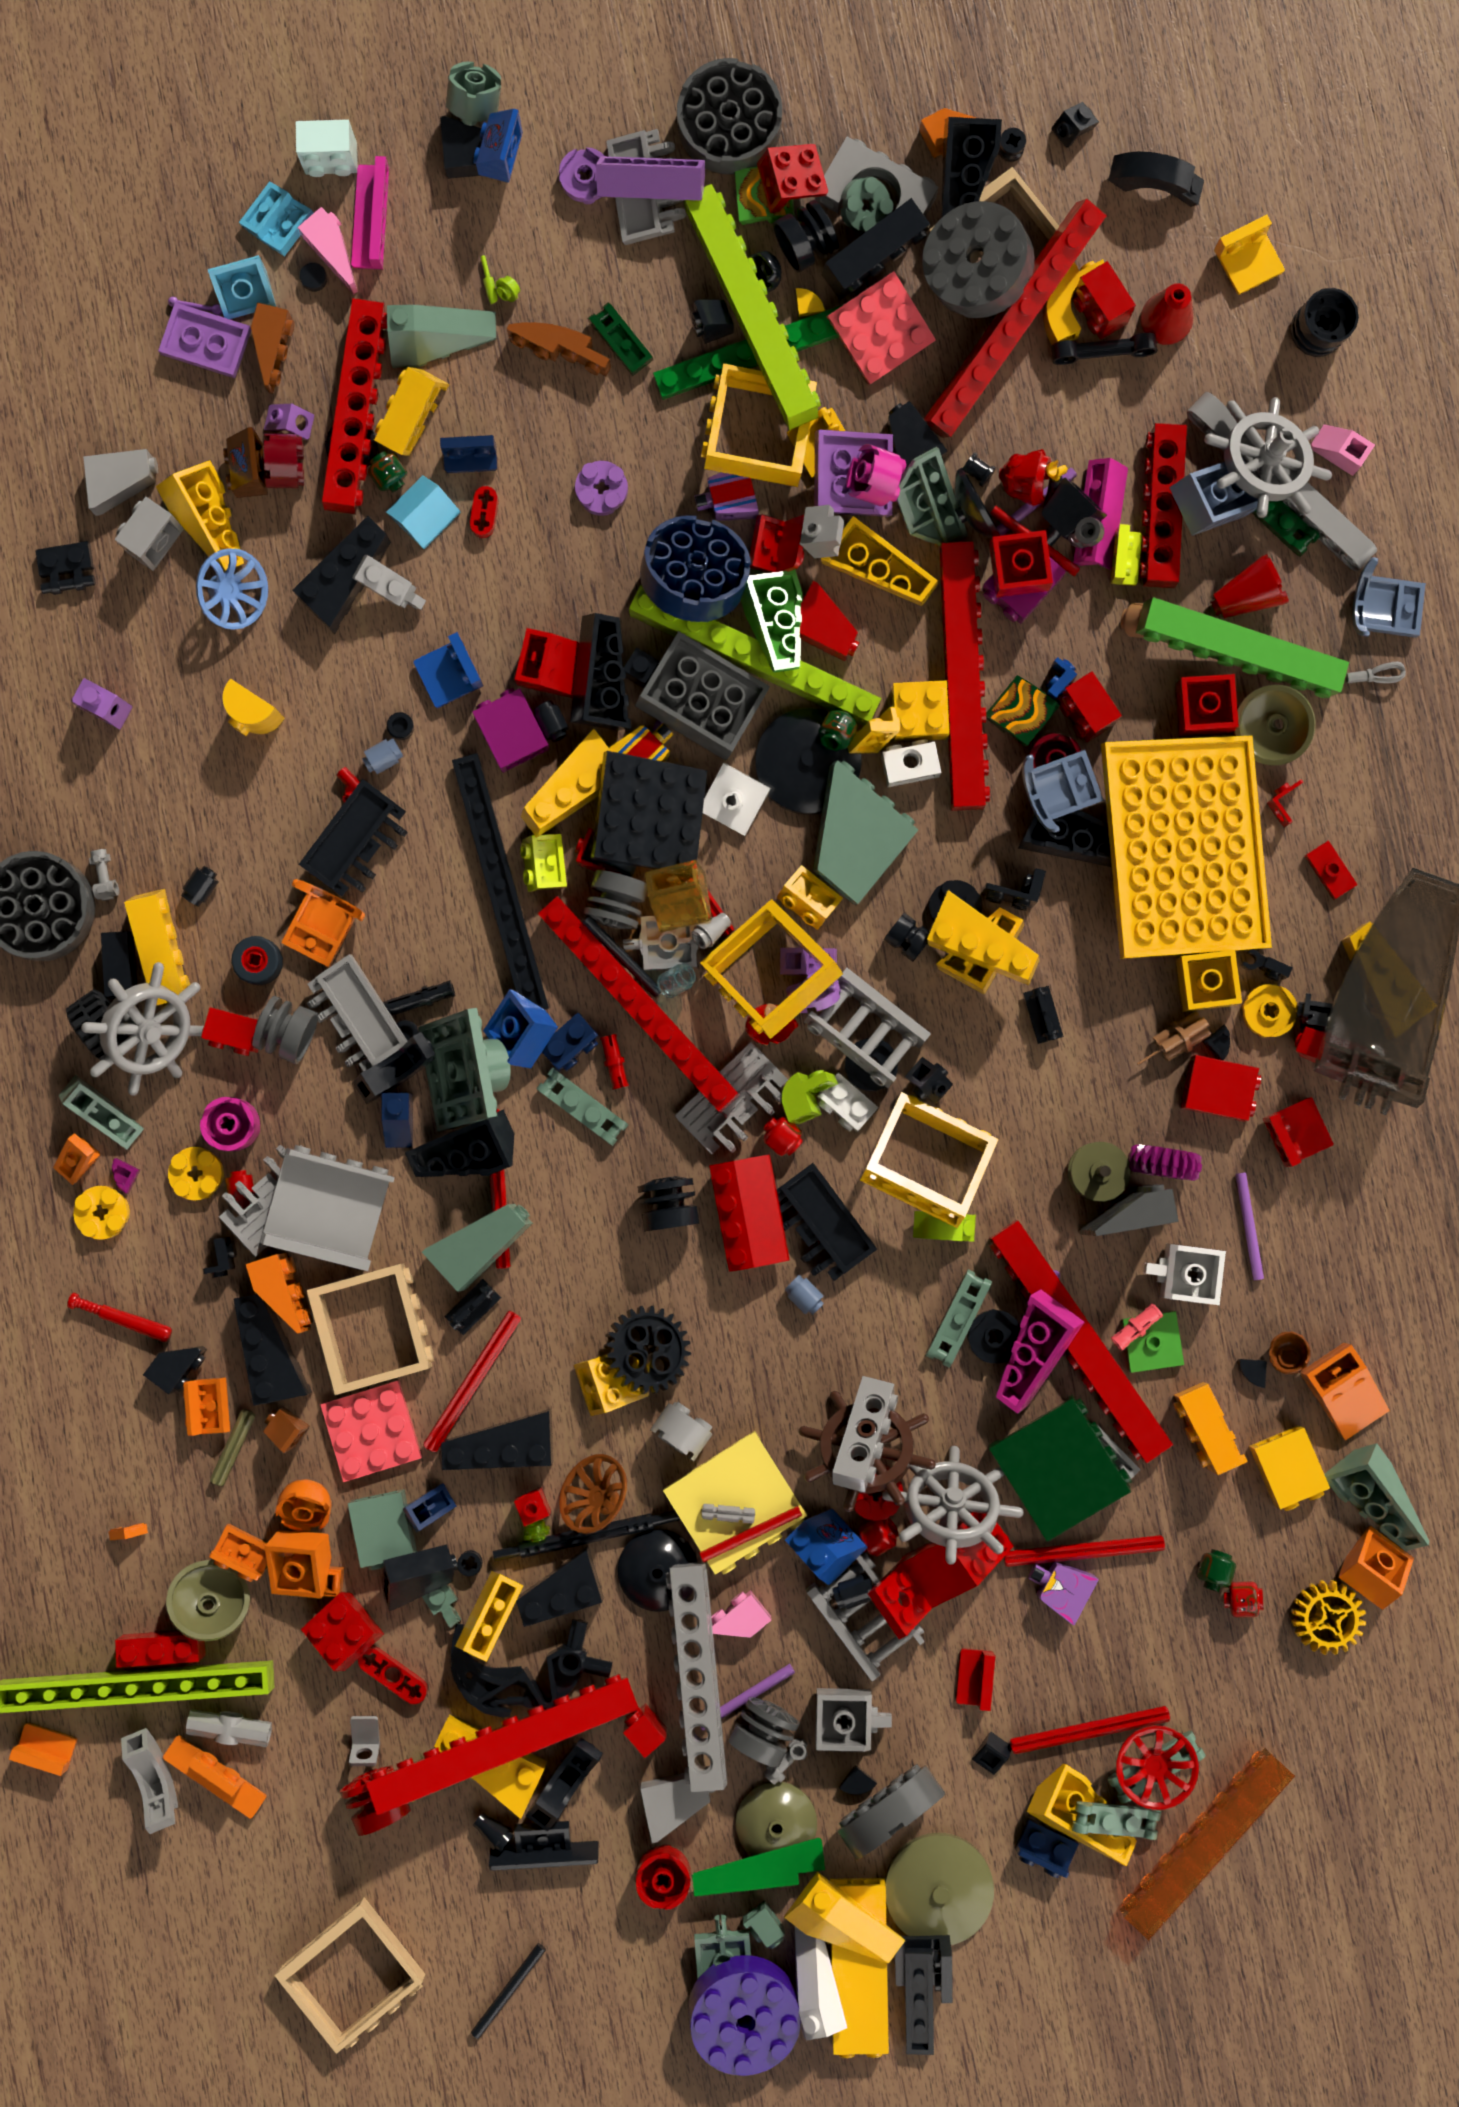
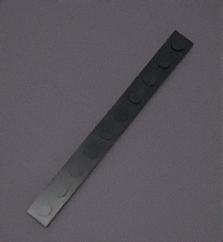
M476 753L452 760L516 992L544 1010H548L547 998L479 755Z

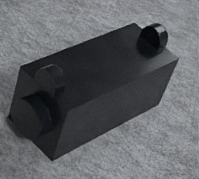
M129 931L101 933L104 997L114 1000L116 998L108 987L110 979L118 980L124 990L137 985L135 940L133 933Z

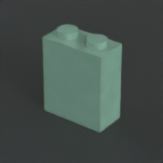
M405 1489L359 1498L348 1503L360 1568L368 1567L369 1571L383 1568V1560L417 1552L412 1524L403 1511V1508L407 1505Z

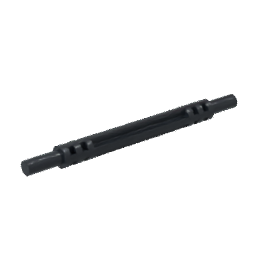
M676 1511L657 1515L648 1513L613 1521L594 1533L584 1534L572 1530L522 1541L517 1546L494 1550L493 1557L494 1561L518 1556L526 1558L652 1530L654 1526L680 1521V1517Z

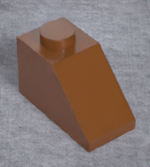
M283 1407L278 1411L273 1410L264 1422L267 1424V1427L263 1432L280 1451L286 1453L297 1445L310 1425Z

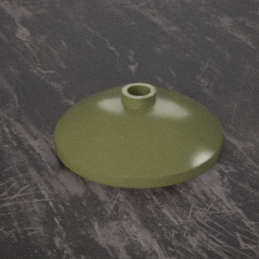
M1284 685L1264 686L1250 693L1239 706V727L1235 730L1236 736L1253 737L1255 761L1272 766L1287 764L1299 758L1310 746L1316 728L1314 711L1308 700L1297 690ZM1277 719L1283 721L1282 728L1276 727L1275 721Z
M214 1560L199 1561L185 1567L173 1579L167 1592L166 1607L172 1624L183 1635L198 1641H214L233 1633L244 1621L250 1604V1593L246 1580L238 1576L239 1572L230 1567L226 1570L216 1566L213 1563ZM206 1603H211L213 1608L206 1610L203 1606Z
M778 1781L775 1785L772 1782L760 1784L748 1792L739 1805L736 1815L738 1839L750 1856L815 1839L817 1832L815 1808L809 1797L801 1789L790 1783H780ZM779 1824L782 1829L779 1832H774L772 1826Z

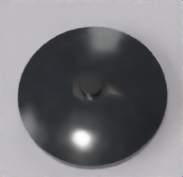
M801 708L789 711L775 719L766 728L759 740L755 758L758 780L760 783L771 788L767 796L775 804L787 811L803 815L822 813L829 766L834 761H839L840 763L842 761L847 762L855 769L853 774L858 778L860 776L861 753H849L848 747L843 750L833 751L822 744L818 730L829 713L825 710Z

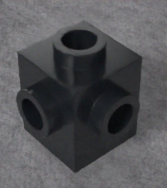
M921 1057L905 1076L915 1087L912 1092L922 1101L928 1098L934 1104H937L953 1085L946 1077L948 1071L939 1063L933 1065L924 1057Z

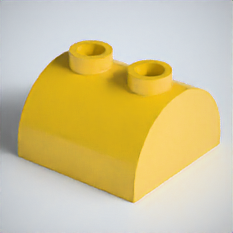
M229 679L223 691V705L226 712L231 716L228 723L234 729L245 736L249 732L253 734H266L275 730L285 718L275 707L234 680Z

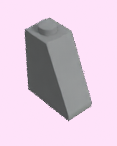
M147 449L83 456L88 506L95 516L104 514L156 483L155 474L158 473V463L156 458L152 457Z
M685 1773L641 1782L640 1790L652 1843L660 1841L710 1803V1793L715 1791L691 1792L690 1784H686Z

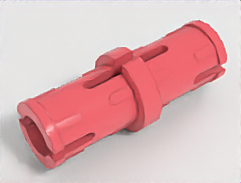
M1151 1303L1135 1318L1131 1317L1128 1320V1324L1112 1336L1111 1340L1123 1351L1139 1336L1143 1337L1146 1334V1330L1162 1318L1163 1314Z

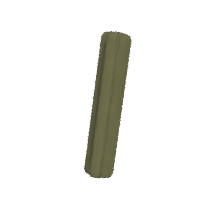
M243 1409L240 1412L210 1478V1482L217 1486L225 1484L256 1415L252 1411Z

